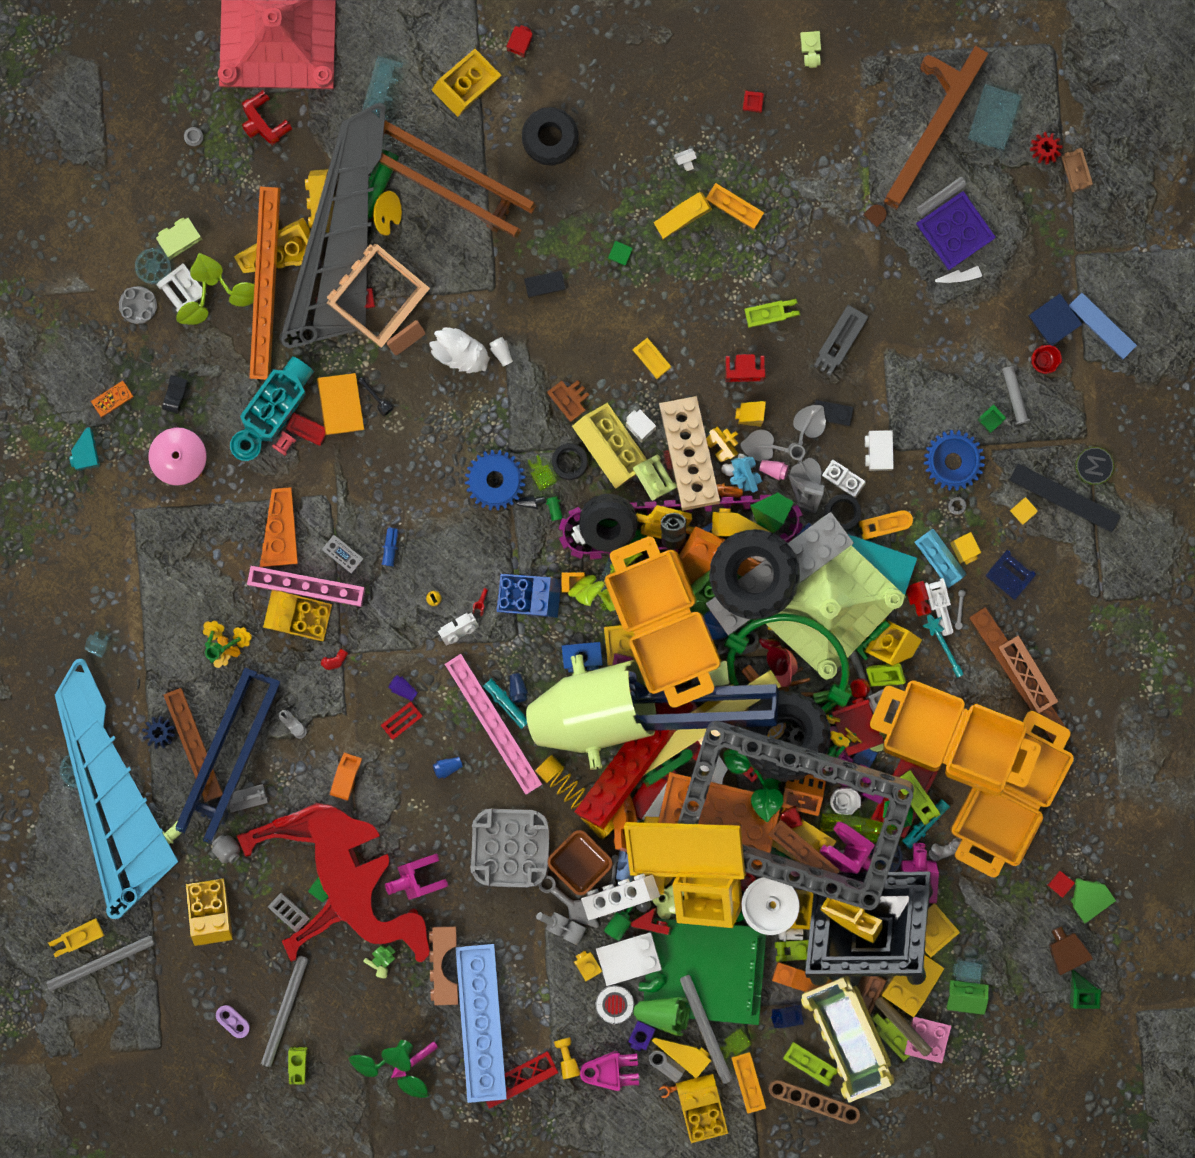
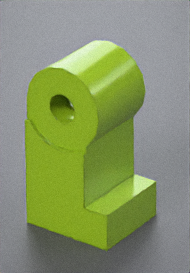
M307 1047L289 1048V1084L305 1085Z

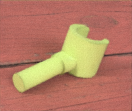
M364 959V963L377 970V977H387V968L383 966L377 967L369 959Z

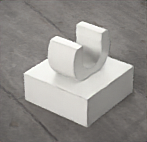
M692 149L674 155L676 163L678 165L683 164L686 171L694 169L691 160L696 159V155Z

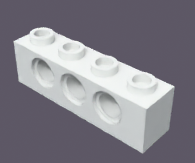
M644 873L633 877L634 881L631 882L629 878L619 881V886L616 887L613 884L604 886L601 892L598 889L587 892L588 896L581 898L588 921L660 897L653 874L646 877Z

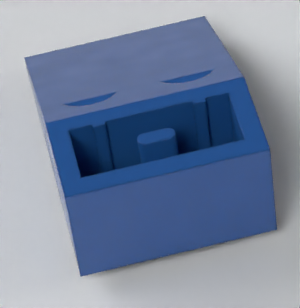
M500 574L497 612L558 618L562 580L551 577Z

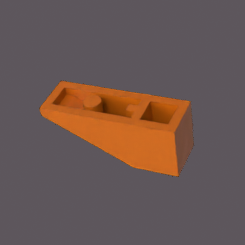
M781 962L776 963L771 978L774 982L804 992L823 986L814 985L810 978H806L804 970ZM830 987L816 992L814 995L826 998Z

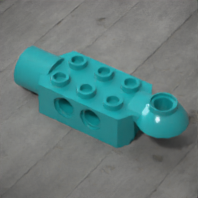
M292 356L283 370L273 369L240 415L245 429L237 432L230 441V450L237 459L249 461L257 457L261 450V442L274 441L306 396L303 387L314 371L298 358ZM244 442L251 443V448L247 451L241 449V445Z

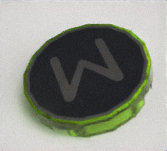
M1090 447L1083 450L1075 463L1077 475L1083 482L1090 485H1099L1106 482L1112 476L1114 470V461L1111 454L1100 447Z

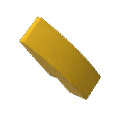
M827 898L821 907V911L838 924L874 943L882 930V920L865 913V910L831 898Z

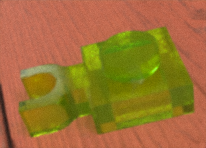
M537 455V464H532L530 459L527 462L535 470L531 473V476L539 491H542L557 483L548 464L542 467L541 459Z
M740 1028L725 1039L727 1045L721 1046L720 1050H725V1060L730 1055V1052H733L736 1056L752 1043Z

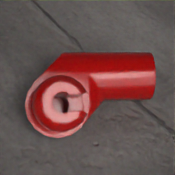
M340 648L336 657H324L321 660V666L326 670L341 667L348 652Z

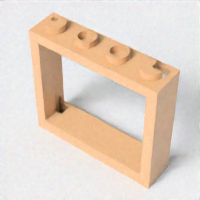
M374 244L373 246L369 245L363 252L365 256L361 261L358 259L352 265V272L349 275L343 276L339 282L341 284L337 290L333 289L327 296L329 299L327 304L377 346L382 348L430 288L378 244ZM375 253L417 286L415 291L377 337L336 303Z

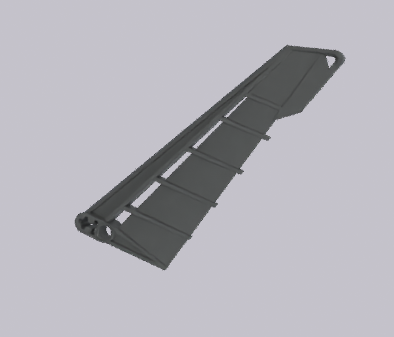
M375 103L341 123L283 330L279 336L281 344L287 348L309 344L358 330L327 304L329 300L327 296L333 289L337 290L341 285L339 282L344 275H349L352 272V265L358 259L361 261L365 256L363 252L367 248V227L371 226V222L368 223V192L373 191V187L368 188V174L381 159L386 110L385 105L382 103ZM379 108V117L376 116L372 111ZM338 173H340L336 196L333 197ZM332 201H335L330 231L325 233ZM324 237H328L323 268L317 269ZM367 264L336 301L341 308L364 327H366L365 305L366 295L368 294V291H366ZM322 273L317 303L310 305L316 274ZM316 308L313 326L305 325L308 310ZM306 329H311L312 336L309 339L303 338V331ZM298 331V337L301 341H298L297 338L291 339V343L284 341L287 338V334L294 337L297 336L296 332Z

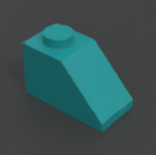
M90 427L84 430L71 450L72 456H69L71 467H75L77 471L100 466L93 430Z

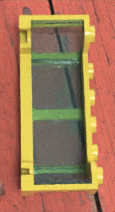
M849 976L840 977L835 981L802 994V1004L805 1009L809 1011L814 1010L813 1017L822 1028L821 1035L824 1041H827L830 1046V1056L836 1060L838 1074L845 1080L841 1088L843 1097L847 1098L848 1102H852L891 1086L894 1083V1077L888 1068L891 1066L890 1059L861 993L856 985L852 987Z

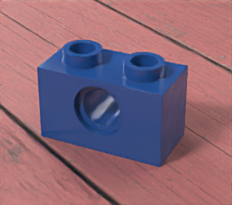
M600 642L562 646L564 669H568V672H574L571 657L575 656L576 658V655L580 652L588 655V660L584 663L587 671L599 669V666H602Z

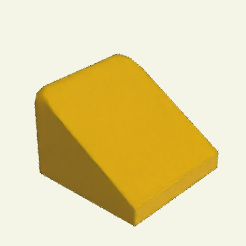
M1025 497L1010 512L1023 525L1038 510Z

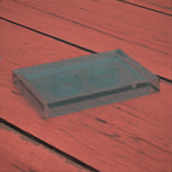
M985 84L968 140L1004 151L1021 95Z

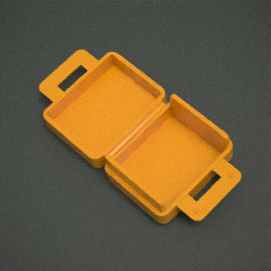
M651 536L612 551L610 559L616 572L607 575L604 582L623 629L627 632H634L635 636L630 639L629 644L648 691L652 694L664 691L671 707H678L712 693L714 685L709 672L721 666V659L703 615L700 612L691 613L690 608L696 604V597L678 553L674 550L660 553L655 539ZM647 550L648 559L626 567L623 559ZM698 677L701 685L677 694L674 686Z
M910 681L905 691L892 686L884 688L870 726L876 731L887 734L883 744L885 753L930 771H938L943 763L947 765L945 774L948 778L994 796L1002 794L1006 782L1019 787H1025L1028 784L1040 754L1041 746L1024 738L1027 731L1024 722L978 704L972 705L969 710L964 709L965 703L961 698L917 681ZM892 699L899 701L900 704L892 724L885 722L884 718ZM1019 749L1027 751V755L1019 774L1011 770Z
M1029 711L1023 720L1027 727L1024 738L1041 746L1040 754L1028 784L1025 787H1019L1006 782L1004 790L999 796H994L971 787L950 828L954 836L962 839L955 852V857L993 878L999 875L1005 862L1012 866H1018L1022 862L1043 821V814L1039 811L1040 807L1051 805L1074 760L1073 755L1063 749L1070 737L1069 729L1035 711ZM1034 724L1056 735L1057 737L1054 742L1051 743L1033 734L1031 730ZM1019 749L1011 770L1012 772L1019 774L1027 751ZM972 845L994 856L992 863L990 864L969 853Z

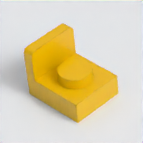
M583 951L575 956L577 960L574 963L585 981L602 972L591 951L589 953Z

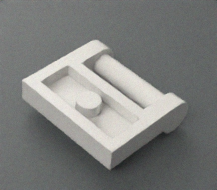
M181 264L156 284L169 297L177 308V312L184 304L191 301L198 302L202 296V287L196 280L191 278L190 272L184 264ZM173 281L187 299L185 303H182L170 288L169 282Z

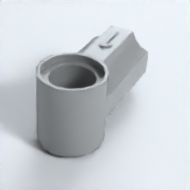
M654 1049L648 1055L650 1064L675 1083L686 1070L660 1049ZM655 1054L662 1055V1061L660 1063H654L652 1061V1058Z

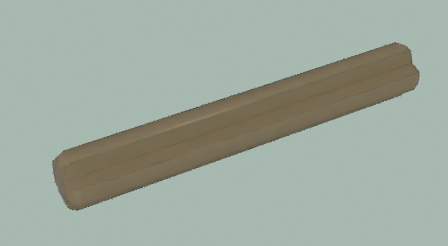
M879 997L875 1001V1005L923 1056H928L932 1052V1048L884 997Z

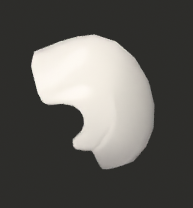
M850 787L838 788L830 798L832 809L841 816L852 815L861 806L860 795Z

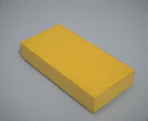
M648 338L633 349L634 353L656 379L672 368Z

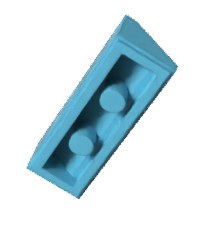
M931 529L915 541L941 579H944L948 588L967 575L934 529Z

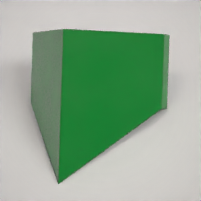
M776 492V494L750 506L756 523L774 534L784 524L794 501Z
M1072 969L1070 1007L1075 1009H1100L1101 989H1097Z

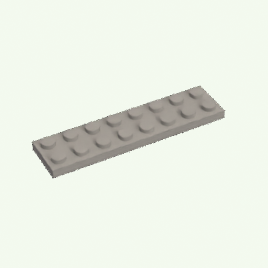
M829 512L788 543L794 551L800 566V583L854 544L832 512ZM764 560L738 580L741 587L750 593L765 591L773 581L774 574L771 564ZM716 597L706 603L728 635L751 620L732 614L719 603Z

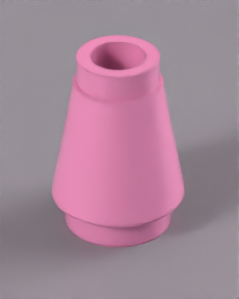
M762 460L759 471L780 481V479H786L789 465H786L785 462Z

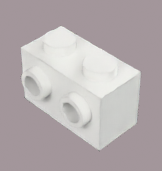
M869 431L868 436H865V447H868L869 454L865 455V466H869V471H892V431Z

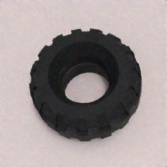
M745 530L730 536L717 548L710 563L709 579L716 599L726 610L745 619H765L781 612L793 600L800 583V566L794 551L781 537L765 530ZM753 556L766 559L771 564L774 574L771 585L760 593L747 592L741 587L737 578L740 564L745 559Z
M779 691L777 724L782 722L796 724L804 733V742L801 747L827 755L831 732L823 709L811 697H806L800 692ZM761 699L753 704L748 711L772 710V699ZM773 726L742 728L768 736V732ZM755 742L748 743L752 748L758 747ZM789 753L786 755L790 760L795 759L793 754ZM746 756L751 766L769 779L773 778L782 782L795 779L797 781L809 774L777 766L776 763L771 761L758 760Z

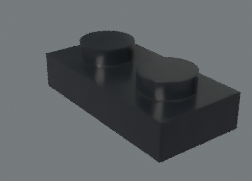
M815 400V405H822L824 407L826 422L850 426L853 407Z

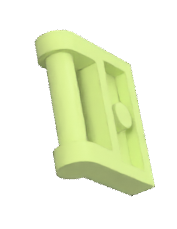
M659 454L633 467L652 501L677 488L676 483L672 482L660 462Z

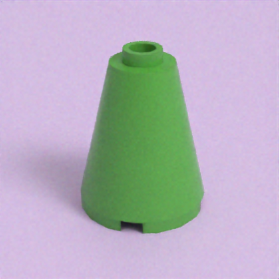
M684 997L640 1001L634 1007V1016L640 1022L675 1036H682V1029L686 1030L688 1026L690 1009L686 1008L685 1003L689 1002Z

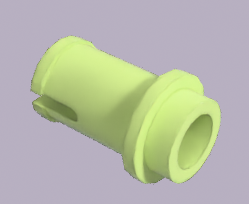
M177 822L166 832H162L168 844H173V841L181 834V832L176 831L175 826Z

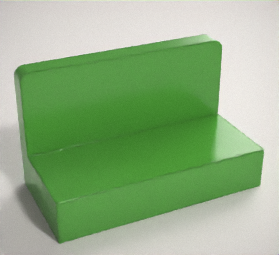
M950 980L947 1010L984 1015L988 1003L989 985Z

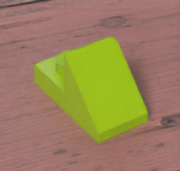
M887 663L886 665H873L866 668L871 686L906 683L901 664L899 663L893 666Z

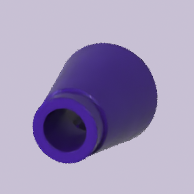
M398 675L393 678L388 686L392 693L410 701L418 693L402 676L399 677Z

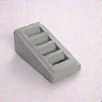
M282 892L268 906L271 911L295 932H298L310 919ZM282 900L285 902L279 909L275 908ZM289 905L291 908L283 915L281 912ZM293 911H296L297 913L289 921L287 917ZM301 916L302 919L295 926L293 922Z

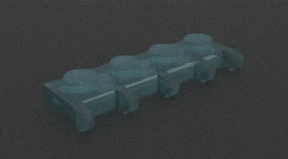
M377 56L362 110L375 103L393 102V98L387 96L390 82L398 84L399 80L392 78L395 66L402 68L403 63ZM377 108L372 112L379 117L380 109Z

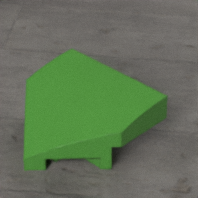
M1076 879V888L1071 902L1084 923H1087L1116 901L1108 888L1099 881L1092 882Z

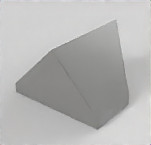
M788 475L799 509L816 514L823 495L824 485Z

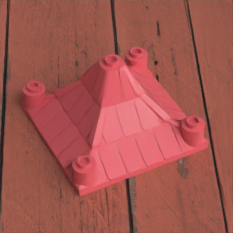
M222 0L220 68L218 70L219 86L334 89L336 0Z

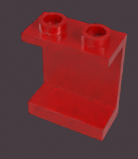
M863 697L852 701L853 705L837 706L834 708L835 711L831 713L833 717L840 719V722L835 721L838 733H842L844 737L848 738L846 736L848 732L845 730V728H848L851 732L856 733V736L862 741V743L858 740L855 743L851 741L848 747L844 749L847 757L884 743L879 731L872 729L870 726L873 714L869 706V700H864Z

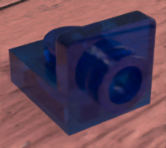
M801 1005L772 1009L771 1019L775 1028H786L804 1024Z

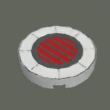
M608 986L597 996V1013L607 1023H622L633 1013V997L622 986Z

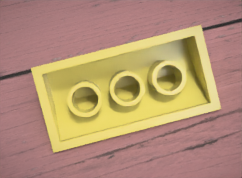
M608 403L586 414L572 426L615 489L637 476L633 467L647 460Z

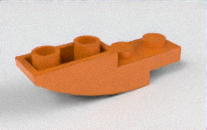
M630 794L615 813L613 819L615 849L627 852L624 825L626 822H637Z

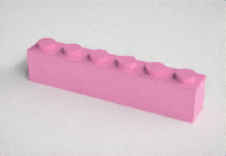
M255 566L250 567L247 585L358 607L363 605L366 590L365 587Z

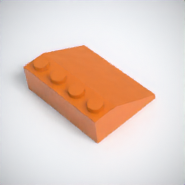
M696 526L679 554L691 585L710 570L712 557L721 543L725 541V539ZM749 557L740 564L737 574L743 577L762 562Z

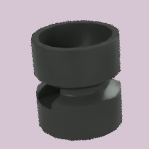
M669 513L662 517V544L668 549L682 548L687 541L686 520L684 516L679 513Z

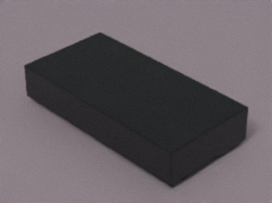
M562 271L524 278L528 298L565 290Z

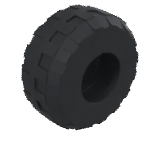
M556 107L541 108L533 112L524 123L522 129L523 147L530 158L542 165L553 166L565 162L574 154L578 145L579 133L574 119L562 109H557ZM546 127H555L562 134L561 141L554 146H546L539 140L540 132Z
M601 494L593 497L584 505L580 514L579 526L582 538H584L589 546L604 552H612L629 545L637 531V516L634 507L625 498L615 494ZM605 518H612L619 522L611 528H605L598 524Z

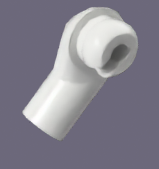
M739 453L737 458L742 459L747 456ZM732 463L722 465V473L727 476L734 475Z

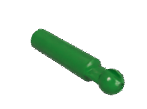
M382 149L383 154L396 161L398 160L399 156ZM379 162L373 168L368 180V188L373 187V191L368 192V219L373 218L376 200L385 191L393 170Z

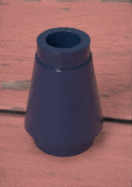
M521 674L510 675V699H512V702L519 703L528 700L527 695L529 694Z

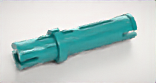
M492 678L483 685L494 698V702H498L522 729L527 724V717L506 695L507 692L503 691Z
M941 799L935 805L941 814L937 818L933 817L927 825L920 821L912 827L913 830L902 840L909 849L921 837L924 838L926 836L925 833L950 808L944 800Z

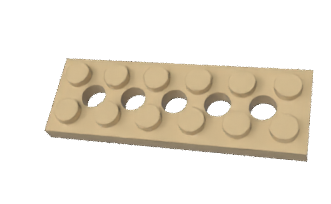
M697 396L659 403L682 511L720 504ZM679 415H685L687 420L679 422L676 418ZM683 432H688L691 437L684 440L680 435ZM691 449L695 454L692 457H687L684 452ZM696 467L699 472L692 475L688 472V469ZM699 484L703 489L700 492H695L692 490V486Z

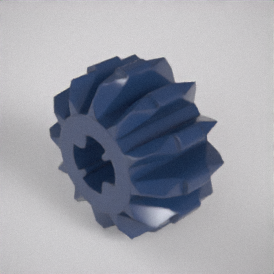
M161 716L158 723L156 718L153 717V725L150 722H146L145 724L149 729H142V732L148 733L143 739L147 740L150 738L147 743L148 746L155 742V749L159 748V743L162 748H166L165 741L169 744L172 743V740L168 737H175L174 733L169 732L175 729V727H167L170 724V720L167 719L163 723L164 719ZM160 727L162 728L160 731H163V735L157 738L154 732Z

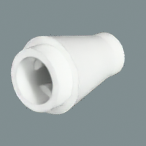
M503 337L489 343L490 350L501 362L502 366L513 362L507 341H504Z

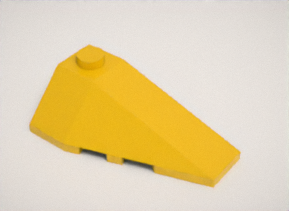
M304 218L278 231L276 268L301 265L311 232ZM257 243L234 256L243 273L255 272Z

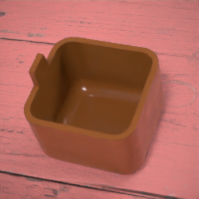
M577 830L549 856L548 866L575 894L584 895L611 869L612 860L586 832Z

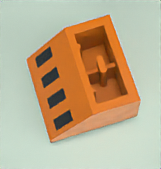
M810 774L797 781L796 779L787 780L783 791L784 802L782 807L788 809L796 806L799 812L819 816L826 781L813 777L814 775Z

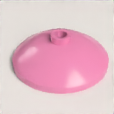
M171 428L163 431L154 439L149 449V464L153 473L161 481L170 485H185L194 481L202 473L206 464L207 456L203 442L195 433L184 428ZM174 452L179 453V457L177 459L173 458Z

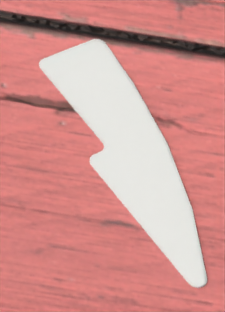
M976 266L962 273L959 270L936 279L935 282H962L982 277L979 267Z

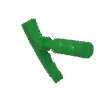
M887 620L880 624L869 635V638L857 647L856 650L865 660L869 657L865 653L864 648L866 649L872 640L875 641L883 631L891 626Z

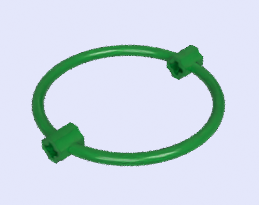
M779 613L765 619L754 620L739 633L733 632L728 635L724 646L729 648L727 655L728 678L731 685L739 686L734 670L736 652L739 654L743 653L749 641V638L746 636L752 630L764 624L777 621L797 622L817 630L834 646L840 658L842 668L840 685L836 683L832 685L826 698L830 701L821 708L826 714L837 704L842 707L847 704L852 693L846 689L849 681L847 655L836 636L817 621L801 615Z

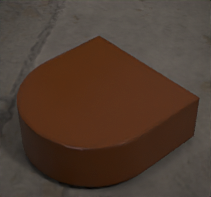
M873 205L863 216L877 228L885 220L886 210L881 205Z

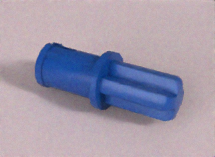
M396 528L387 529L381 565L394 566L395 551L398 550L396 547L398 529Z

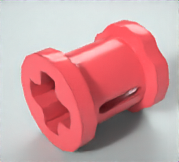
M282 431L281 437L272 447L286 456L287 450L296 440Z

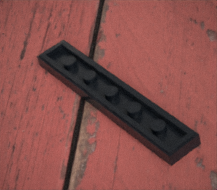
M1019 463L1009 479L1010 482L1110 533L1113 532L1121 516Z

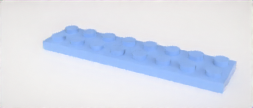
M494 944L456 947L468 1103L507 1100Z

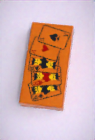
M121 381L93 399L91 403L101 418H103L134 396L125 382Z

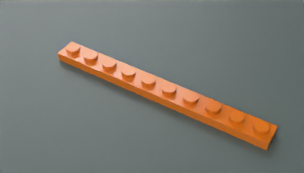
M260 187L250 360L251 379L266 380L271 373L281 188Z

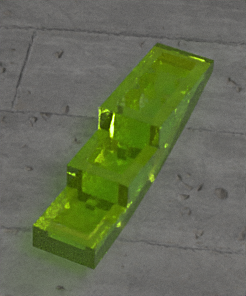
M822 813L820 831H834L833 828L836 823L842 822L873 844H876L883 822L844 814ZM891 825L887 826L890 830L897 829V827Z

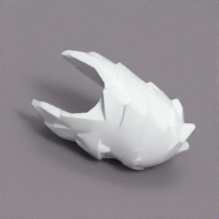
M445 327L442 328V331H435L434 334L437 337V341H432L429 345L432 349V355L437 360L450 366V368H458L459 372L476 373L481 370L486 371L490 357L483 344L456 328Z

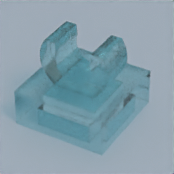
M95 632L94 636L89 635L85 650L102 658L106 650L108 637L105 636L104 640L98 638L99 632Z

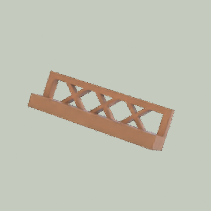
M1019 636L1012 638L999 647L1038 713L1058 702ZM1014 643L1018 649L1016 657L1008 656L1004 648ZM1010 658H1011V659H1015L1014 665H1013L1012 661L1010 660ZM1017 660L1027 664L1026 674L1016 670ZM1020 675L1025 676L1024 681L1022 680ZM1027 677L1035 678L1038 682L1036 691L1028 689L1025 685ZM1039 686L1041 687L1043 692L1038 691ZM1030 691L1035 692L1034 698L1031 695ZM1037 693L1045 695L1049 703L1039 708L1036 703Z

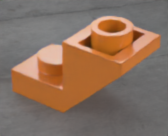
M347 753L343 754L335 774L330 795L348 801L354 788L355 777L362 763V758Z

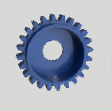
M950 430L949 435L943 432L942 438L938 435L935 437L937 442L930 441L932 448H926L929 454H924V457L928 461L923 464L928 465L929 468L925 472L931 473L929 479H936L935 485L938 482L941 483V489L947 486L948 491L952 487L955 488V491H958L959 486H961L964 490L966 489V484L969 486L973 485L972 479L978 480L976 474H982L979 467H984L985 464L980 463V460L985 459V456H980L979 453L983 449L977 448L980 444L979 442L975 444L972 442L974 437L967 438L968 433L962 436L960 430L956 434H954L953 430ZM950 453H956L961 457L962 464L956 470H951L945 465V458Z
M491 450V455L484 452V457L482 458L477 455V462L471 461L474 465L473 467H467L470 471V474H465V477L469 478L465 485H470L467 492L473 493L470 498L476 497L475 504L481 502L483 509L486 505L489 506L490 511L493 509V506L496 507L497 511L500 510L502 505L504 509H507L506 504L509 503L513 506L512 500H519L517 494H523L520 487H525V484L521 480L526 479V477L520 473L524 469H518L520 462L514 463L515 457L508 458V452L505 455H502L501 450L498 451V454ZM492 471H498L503 475V484L498 488H492L487 484V475Z

